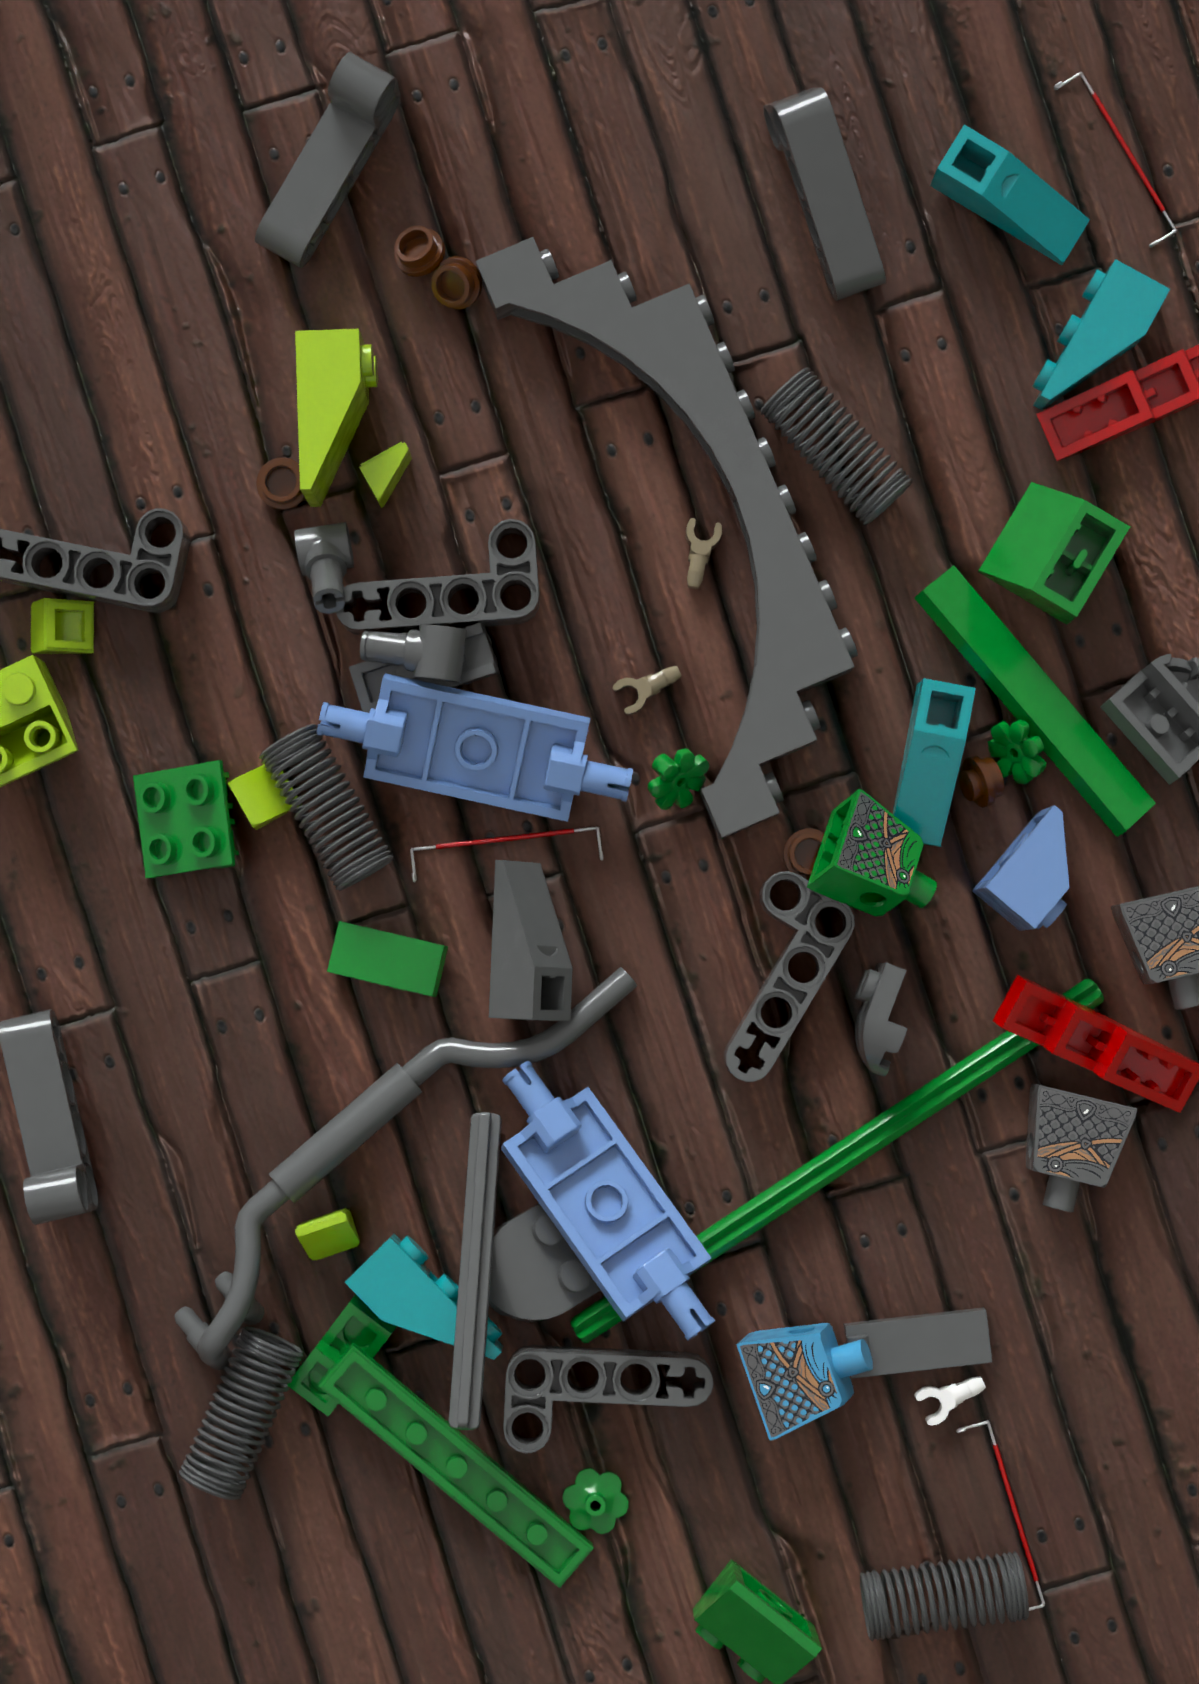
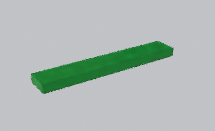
M954 565L914 598L1017 720H1024L1029 724L1030 736H1039L1044 745L1043 751L1116 837L1126 832L1156 804Z
M354 1342L318 1382V1387L557 1587L561 1588L594 1549L593 1543L459 1430L450 1427L447 1420Z

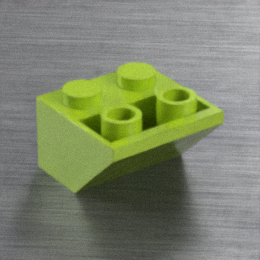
M34 655L0 670V787H3L79 751L67 709L46 663Z

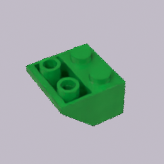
M1031 482L979 568L978 573L1067 625L1080 613L1130 526L1084 499Z

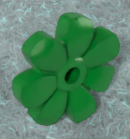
M1017 720L1010 726L1007 722L1002 721L991 729L993 739L988 741V751L991 756L1000 758L996 763L1001 770L1003 778L1013 774L1015 782L1027 784L1046 768L1045 760L1037 755L1044 750L1043 742L1039 736H1030V727L1026 721Z
M687 748L678 750L674 760L667 754L657 756L652 763V769L659 777L651 780L647 788L649 793L656 798L655 803L659 808L667 810L674 803L681 809L689 806L693 802V795L690 790L699 791L702 789L706 780L703 774L709 770V762L700 754L694 756Z

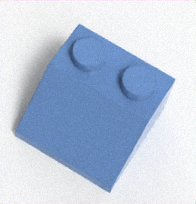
M1055 805L1038 811L972 890L1019 931L1039 929L1042 926L1045 928L1049 927L1067 905L1061 899L1070 888L1063 812Z

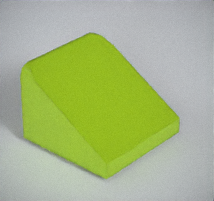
M401 441L360 464L361 473L381 508L385 506L412 459L405 442L402 443Z
M51 598L34 601L31 605V652L36 654L94 653V601Z
M265 764L228 782L250 824L256 830L290 812L289 810L292 806L285 803L287 797L280 795L282 789L275 787L277 781L270 779L272 773L266 771V768H264Z
M346 1208L301 1222L295 1229L299 1242L311 1260H319L355 1248L360 1244L350 1209L347 1210Z

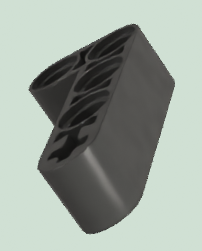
M351 52L346 53L336 67L328 86L330 104L266 211L255 235V243L300 268L304 267L314 254L391 122L400 101L397 78Z
M822 87L810 88L764 105L763 113L769 134L776 149L784 152L823 275L833 299L839 301L885 284L886 277L840 129L825 90Z
M162 508L150 510L140 518L136 527L131 555L0 529V551L4 547L13 555L23 558V566L16 561L0 559V582L152 613H161L169 610L177 602L180 595L190 547V533L187 526L172 511ZM162 524L174 525L176 528L174 541L164 548L154 547L151 542L153 531ZM60 554L62 557L60 572L54 577L42 578L40 574L41 561L47 555ZM101 564L112 565L114 577L111 583L103 588H93L90 583V575L93 569ZM152 574L163 575L165 579L163 592L153 599L143 598L141 594L143 580Z
M507 519L494 526L488 540L490 573L358 582L344 587L345 605L340 611L336 612V615L347 631L362 636L365 630L409 633L412 629L419 630L420 624L462 629L477 623H483L485 627L517 625L528 622L536 615L540 605L537 551L533 531L527 524L515 519ZM510 534L519 535L527 542L525 552L513 559L504 557L498 551V544L501 539ZM515 585L523 586L531 593L529 604L517 611L506 608L501 602L505 590ZM463 589L471 590L479 597L476 609L465 615L458 614L450 608V600L453 594ZM410 593L420 594L427 601L424 612L416 618H406L400 615L398 611L399 602L405 595ZM388 595L387 606L392 619L384 621L385 616L382 610H369L365 612L364 621L357 622L354 615L347 612V610L356 607V599L364 598L370 607L384 606L381 596Z
M790 871L778 872L770 876L762 884L759 896L763 910L769 916L795 932L724 1051V1063L727 1070L735 1078L745 1082L760 1080L771 1070L852 935L855 926L854 915L848 905L807 888L808 880ZM778 881H787L796 887L798 901L791 910L783 911L777 909L770 900L771 888ZM823 908L835 909L843 919L841 932L833 938L822 936L815 926L816 916ZM799 952L809 954L816 963L815 975L810 981L805 983L795 981L788 972L790 959ZM772 997L783 999L789 1007L788 1020L778 1028L767 1026L761 1017L763 1004ZM753 1023L762 1033L777 1037V1040L772 1048L766 1041H762L756 1052V1056L762 1060L760 1066L757 1069L748 1066L742 1072L738 1069L741 1060L734 1054L739 1046L748 1049L752 1045L756 1035L749 1034L746 1031L750 1024Z
M49 1009L0 1021V1044L30 1171V1177L25 1178L23 1181L25 1204L32 1223L39 1225L96 1210L98 1208L96 1182L62 1033L55 1012Z
M545 1345L523 1346L513 1353L507 1367L503 1424L504 1436L509 1446L518 1452L533 1453L543 1448L551 1434L553 1401L678 1407L698 1406L706 1401L712 1392L713 1378L711 1369L704 1358L691 1352ZM533 1359L543 1365L546 1374L541 1382L528 1385L518 1379L515 1368L523 1360ZM582 1361L591 1363L598 1371L597 1380L589 1387L576 1386L568 1377V1371L572 1365ZM631 1364L643 1365L651 1373L649 1383L642 1389H629L621 1381L623 1370ZM658 1365H667L666 1375L669 1377H681L684 1375L685 1367H693L696 1376L703 1378V1381L694 1382L692 1391H683L680 1381L665 1380L667 1391H658L660 1384ZM522 1413H533L542 1421L543 1429L535 1437H522L515 1431L513 1421Z

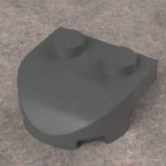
M1171 654L1160 656L1134 675L1100 706L1169 785L1178 780L1199 760V658L1195 657L1185 660L1173 658Z
M887 962L876 963L874 970H864L854 999L862 1001L855 1022L857 1050L870 1072L882 1077L887 1075L891 1064L890 1061L883 1059L884 1053L886 1051L891 1053L899 1052L908 1030L906 1027L888 1021L907 970Z
M539 1203L494 1228L489 1306L498 1314L519 1321H525L526 1323L537 1322L559 1316L601 1291Z

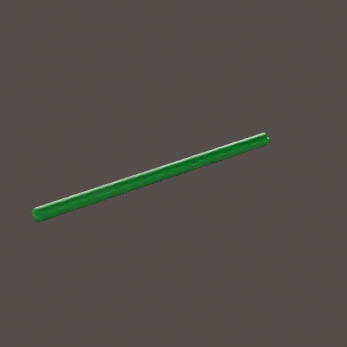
M1084 979L1062 994L1090 1009H1094L1104 1001L1101 990L1092 979ZM1004 1032L696 1236L711 1257L708 1263L1039 1044L1012 1032ZM604 1296L574 1316L570 1324L580 1341L589 1343L622 1320Z

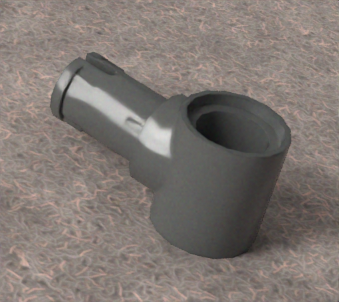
M347 522L294 530L300 571L302 576L307 575L312 582L315 608L325 614L340 611L345 605L343 578L347 573V569L354 568Z
M420 624L419 630L412 629L409 633L365 630L360 641V657L363 661L404 665L407 671L414 672V677L461 682L467 630L429 624Z

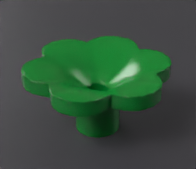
M585 1468L577 1474L575 1484L567 1486L563 1492V1503L571 1510L570 1523L578 1530L592 1528L600 1534L608 1533L614 1528L616 1518L623 1516L629 1507L628 1498L621 1492V1479L611 1471L599 1474L592 1468ZM598 1501L600 1506L594 1508L591 1506V1503Z

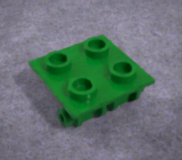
M222 760L133 776L145 878L209 868L235 867L234 856H239V850H235L233 830H231V825H235V819H230L229 810L234 808L233 803H228L227 801L229 797L226 779L230 777L229 772H224Z

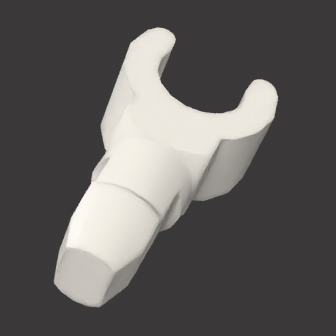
M977 1376L940 1388L924 1386L918 1389L914 1396L917 1401H922L927 1397L939 1399L940 1406L938 1411L925 1417L927 1424L933 1426L943 1422L950 1410L956 1408L964 1400L981 1393L986 1386L981 1376Z

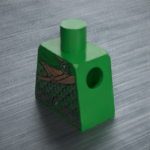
M858 789L832 810L807 888L870 915L883 916L903 900H907L919 908L925 907L936 891L937 882L916 869L924 845L922 838L870 795Z

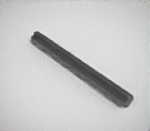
M490 1112L473 1114L470 1123L448 1420L450 1427L460 1430L478 1429L481 1424L502 1127L501 1116Z

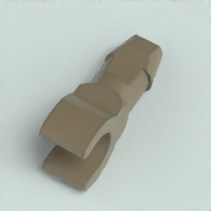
M691 518L687 524L686 540L690 545L688 557L690 565L687 576L688 588L699 589L703 581L705 565L709 563L711 550L719 544L722 536V525L720 523H716L713 536L709 540H700L695 536V518Z
M677 666L668 667L654 675L649 674L637 680L634 678L620 679L613 685V691L619 692L627 687L636 690L638 700L635 704L624 709L625 715L630 716L642 710L647 699L660 693L661 689L675 683L682 675Z

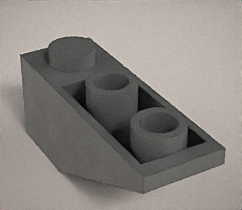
M495 860L489 1018L570 1021L573 968L541 864Z

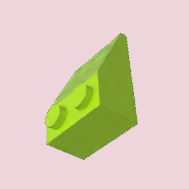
M359 329L295 331L300 490L310 507L322 506L369 404V388L378 387L377 358L373 356L372 344H364Z

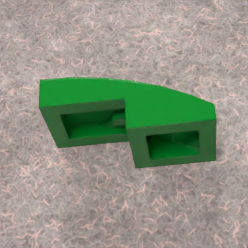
M339 921L327 972L437 997L449 946Z
M355 1294L292 1377L293 1381L287 1384L288 1387L329 1417L339 1403L318 1387V1382L353 1342L373 1358L397 1326L381 1321Z

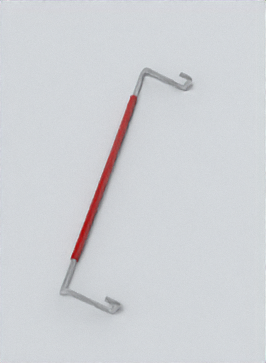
M1083 72L1077 73L1064 82H1058L1054 85V90H1058L1073 79L1081 76L1091 92L1092 98L1158 208L1163 212L1173 229L1172 232L1149 244V248L1177 233V229L1166 213L1165 207L1099 97L1094 93L1083 75Z
M597 826L579 829L571 828L411 848L412 879L414 883L417 881L413 851L531 839L589 830L597 831L599 857L602 861L603 851L600 829Z
M986 1420L958 1428L956 1432L961 1433L966 1431V1429L987 1424L1011 1509L1032 1577L1042 1602L1041 1605L1029 1607V1611L1045 1606V1601L1038 1582L1039 1578L990 1421Z

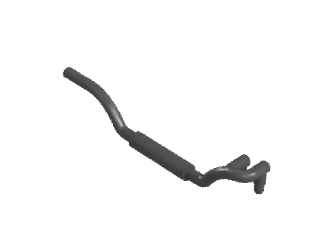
M618 968L571 1009L570 1021H558L545 1031L530 1038L502 1043L474 1042L454 1037L436 1040L423 1048L403 1067L396 1063L269 1173L272 1180L252 1196L238 1213L234 1226L236 1247L233 1274L224 1271L215 1279L216 1288L225 1297V1301L210 1325L207 1322H203L194 1310L187 1306L179 1309L174 1315L176 1324L187 1336L186 1340L198 1353L200 1359L215 1370H223L224 1367L229 1366L228 1359L232 1357V1352L227 1346L242 1323L255 1325L264 1316V1307L254 1296L260 1272L261 1226L268 1217L289 1199L295 1204L417 1098L422 1093L419 1086L444 1065L454 1063L477 1068L500 1069L519 1067L526 1061L536 1063L551 1057L576 1041L637 987L631 976L623 968Z

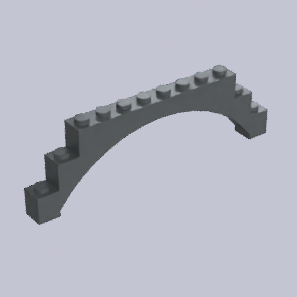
M534 237L476 260V267L482 278V285L497 320L512 315L551 327L592 346L621 364L657 393L685 423L711 460L733 503L747 545L754 582L757 629L753 674L745 711L736 737L714 784L702 788L699 793L719 840L777 816L780 812L776 804L784 801V798L773 773L770 772L764 775L761 766L808 747L817 741L814 731L821 728L818 716L810 700L801 702L798 694L850 673L855 667L852 658L857 657L858 653L848 629L845 627L839 630L831 611L837 609V603L826 580L818 582L810 563L817 561L808 535L806 532L797 534L790 518L791 515L796 513L792 497L785 484L777 487L769 468L776 466L771 448L765 437L756 439L749 423L750 420L755 419V413L749 397L744 389L736 392L729 373L735 371L731 355L724 342L715 344L708 326L713 325L715 322L704 295L695 297L689 283L631 307L630 303L637 301L632 283L626 272L617 274L612 260L553 284L552 280L559 278L553 257L548 248L539 251Z

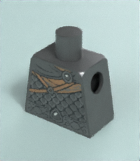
M1199 886L1112 905V914L1142 983L1154 984L1168 981L1175 1010L1199 1006Z
M1031 1083L1026 1168L1049 1175L1042 1205L1074 1212L1080 1182L1105 1188L1134 1122L1138 1108Z

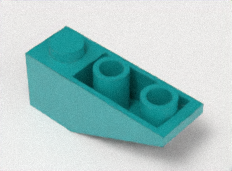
M965 124L939 164L930 184L937 191L1060 265H1063L1090 221L1087 216L1011 152Z
M1116 259L1106 273L1097 269L1082 295V298L1090 301L1081 318L1073 314L1071 315L1057 340L1058 343L1065 346L1058 361L1054 363L1047 359L1032 386L1041 391L1033 406L1040 410L1045 409L1134 348L1146 335L1170 288Z
M923 678L916 686L893 815L922 838L923 844L941 847L966 743L976 688Z
M392 1234L345 1283L381 1321L454 1346L458 1285L445 1273L438 1279L424 1263L429 1259V1256L411 1237L407 1235L401 1241L395 1234ZM489 1317L485 1357L494 1360L502 1353L503 1345L497 1339L503 1333Z

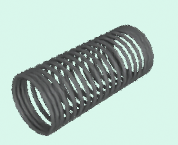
M804 368L789 379L761 408V415L768 419V423H775V430H781V437L788 436L787 444L794 443V450H801L800 457H807L806 464L814 463L812 471L820 470L819 478L826 477L825 484H832L831 491H838V498L845 497L844 505L852 503L850 512L857 511L856 518H859L863 525H868L913 483V479L906 475V471H903V468H899L879 488L861 501L897 466V461H893L873 481L855 494L874 473L890 460L891 455H886L867 474L849 487L867 467L883 454L884 448H880L860 468L843 480L878 445V441L872 442L848 466L836 474L872 438V434H867L842 459L829 468L837 457L865 432L866 427H861L835 453L821 463L827 454L859 425V420L851 423L829 446L814 456L828 440L853 418V414L846 415L822 440L808 449L822 433L846 412L847 407L840 408L811 437L801 443L815 427L840 405V400L834 401L805 430L795 436L803 425L819 413L834 397V393L828 394L798 424L789 429L795 420L813 406L828 390V386L819 389L792 417L783 422L787 415L806 400L821 384V380H817V375H814V371H810V368Z
M310 724L270 745L259 755V759L262 760V764H265L264 768H266V771L272 773L270 779L277 781L275 787L282 789L280 795L287 797L285 803L292 805L289 811L296 813L294 819L301 821L299 824L300 828L306 829L304 836L311 837L308 843L316 845L313 852L320 853L318 860L325 861L323 868L330 869L327 876L331 877L330 881H334L335 890L341 891L389 864L394 859V856L391 855L392 851L388 850L389 847L383 845L358 858L344 868L339 869L353 858L383 842L384 838L378 837L350 855L333 862L345 852L377 835L379 832L377 829L369 831L345 847L328 854L340 844L371 828L374 825L373 821H368L340 839L323 846L335 836L366 820L369 817L368 813L361 814L332 833L318 838L327 830L364 810V805L356 806L327 825L312 831L322 822L358 803L360 798L354 797L322 817L307 823L317 814L339 804L355 793V789H349L327 801L314 811L302 815L311 807L346 789L351 783L346 780L322 793L309 803L299 806L306 799L335 785L346 776V773L341 772L327 779L341 769V765L336 764L324 770L336 761V757L332 756L321 761L331 754L332 749L327 748L318 752L326 746L327 741H320L323 736L317 735L318 725ZM304 760L303 762H301L300 764L296 765L295 767H293V768H292L291 770H289L288 772L283 773V774H281V775H278V774H279L282 770H284L285 768H288V767H290V766H292V765H294V764H296V763H298V762ZM312 766V767L309 768L308 770H306V771H304L303 773H301L300 775H298V776H297L296 778H294L293 780L283 783V782H284L287 778H289L290 776H292V775H294V774H297V773H299V772H301V771L307 769L308 767ZM317 774L298 788L288 791L295 784ZM327 779L326 781L322 782L321 784L317 785L316 787L308 791L306 794L293 799L301 791H304L318 784L319 782Z
M248 1326L241 1329L242 1332L239 1333L240 1337L236 1341V1345L239 1348L232 1350L233 1355L236 1357L228 1359L232 1366L224 1367L227 1374L220 1376L224 1383L216 1385L220 1392L212 1394L217 1401L209 1402V1406L212 1409L206 1410L205 1414L208 1418L201 1420L205 1427L197 1429L200 1435L193 1438L196 1444L189 1447L193 1453L186 1455V1459L178 1471L181 1478L190 1485L208 1494L227 1500L241 1499V1494L244 1493V1489L247 1486L246 1480L251 1477L249 1472L255 1468L253 1463L257 1462V1454L262 1451L260 1445L265 1444L266 1440L264 1437L269 1435L268 1428L273 1426L272 1419L277 1417L275 1410L281 1408L280 1401L285 1399L283 1393L289 1390L287 1384L293 1381L290 1375H294L297 1372L295 1367L300 1365L299 1362L304 1355L303 1351L293 1343L272 1333ZM276 1364L287 1366L291 1370H284ZM273 1373L284 1375L287 1379H281ZM270 1382L278 1383L281 1386H283V1388H277ZM267 1391L275 1392V1393H277L280 1397H275V1396L271 1395L270 1393H268ZM233 1392H236V1393H238V1394H240V1395H243V1396H245V1397H247V1398L241 1397V1396H239V1395H237V1394H235V1393H233ZM227 1400L233 1401V1402H235V1403H237V1404H240V1405H242V1406H244V1407H246V1408H243V1407H241V1406H238V1405H236V1404H233V1403H231V1402H229V1401H227ZM264 1400L272 1401L276 1406L269 1405ZM222 1408H225V1409L230 1410V1411H232V1412H234V1413H237V1414H239V1415H241V1416H243V1417H245V1418H242V1417H240V1416H237V1415H235V1414H232V1413H230V1412H228V1411H226V1410H224V1409H222ZM260 1409L269 1410L272 1414H266ZM216 1416H219V1417H222V1418L227 1419V1420H229V1421H232V1422H234V1423H236V1424H238V1425H240V1426H242V1427H239V1426H236V1425H234V1424L228 1423V1422H226V1421H224V1420H222V1419H220V1418H218V1417H216ZM257 1418L265 1419L268 1423H263ZM213 1425H216V1426H219V1427L224 1428V1429H226V1430H229V1431H231V1432H233V1433L239 1435L240 1437L235 1436V1435H233V1434H230V1433H228V1432H225V1431H223V1430H221V1429H219V1428L214 1427ZM254 1427L262 1428L265 1432H259ZM208 1433L213 1434V1435H216V1436H218V1437H221V1438H223V1439H225V1440H227V1441H229V1442H231V1443H233V1444H235V1445H232V1444H229V1443H227V1442L221 1441V1440H219V1439H217V1438H215V1437L209 1435ZM251 1436H256L261 1441H256ZM204 1442H207V1443L213 1444V1445H215V1446H218V1447H220V1448H222V1449H224V1450H226V1451H228V1452H230V1453H232V1454H228V1453H226V1452H223V1451H221V1450H218V1449H216V1448H214V1447H211V1446L207 1445V1444L204 1443ZM247 1445H253V1446H255L257 1449H256V1450H252V1449H251L249 1446H247ZM199 1450L215 1455L231 1464L214 1459ZM244 1454H250L253 1458L249 1459ZM239 1462L247 1463L249 1467H244ZM236 1471L245 1473V1476H241Z
M1016 1551L1013 1553L1008 1552V1554L1004 1552L1000 1557L996 1553L993 1560L989 1555H986L984 1560L977 1556L974 1562L968 1557L965 1564L959 1558L955 1564L949 1559L946 1566L943 1562L939 1561L937 1568L932 1562L929 1563L927 1568L921 1563L918 1571L914 1565L910 1566L909 1571L902 1566L899 1573L893 1567L890 1575L886 1569L881 1571V1575L875 1569L871 1573L868 1570L866 1573L862 1571L860 1573V1588L869 1639L873 1642L874 1639L878 1641L880 1638L884 1640L885 1637L888 1639L892 1637L887 1606L886 1583L892 1606L895 1634L898 1638L901 1636L895 1580L901 1602L905 1635L910 1636L911 1630L905 1598L904 1578L910 1598L914 1632L916 1635L920 1634L914 1593V1578L919 1595L923 1629L926 1634L930 1632L923 1589V1575L928 1591L933 1630L936 1633L939 1631L938 1615L933 1594L932 1573L937 1588L942 1627L947 1632L949 1626L942 1590L941 1571L947 1589L952 1628L955 1631L957 1630L958 1620L951 1586V1571L956 1585L961 1625L966 1629L967 1615L961 1588L960 1568L965 1582L970 1623L975 1628L977 1618L970 1584L969 1566L974 1579L980 1624L983 1627L986 1625V1613L979 1581V1566L983 1576L989 1621L992 1625L996 1623L994 1601L988 1577V1564L993 1577L998 1619L1003 1624L1005 1622V1610L998 1578L997 1562L1002 1573L1003 1593L1008 1619L1011 1623L1017 1620L1021 1622L1022 1619L1026 1621L1029 1617V1602L1024 1570L1019 1554Z

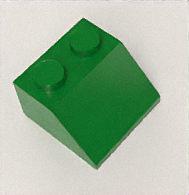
M732 1559L693 1608L694 1620L699 1624L695 1631L717 1650L726 1645L741 1657L737 1662L738 1666L760 1684L766 1678L773 1684L785 1683L812 1661L822 1650L814 1624Z

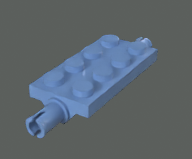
M387 673L382 678L376 709L371 708L368 713L323 702L319 717L321 722L317 727V735L319 736L325 735L363 744L362 749L367 750L363 778L566 822L569 819L573 796H579L580 791L616 798L626 802L633 774L632 768L626 769L587 760L588 755L583 754L590 723L589 717Z
M530 1061L524 1062L519 1066L521 1070L517 1071L515 1068L502 1081L509 1087L529 1115L526 1120L528 1125L518 1134L504 1142L501 1150L621 1320L624 1322L652 1301L656 1304L662 1302L684 1333L686 1340H691L698 1335V1332L704 1331L715 1322L713 1316L709 1315L687 1284L690 1280L689 1276L710 1261V1255L590 1088L587 1087L566 1100H562L561 1097L554 1098L534 1070Z

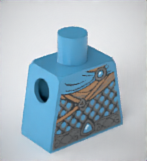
M830 1323L754 1331L747 1334L736 1344L769 1441L777 1439L844 1405L854 1394L850 1376L873 1369L871 1352L865 1340L860 1339L839 1346Z

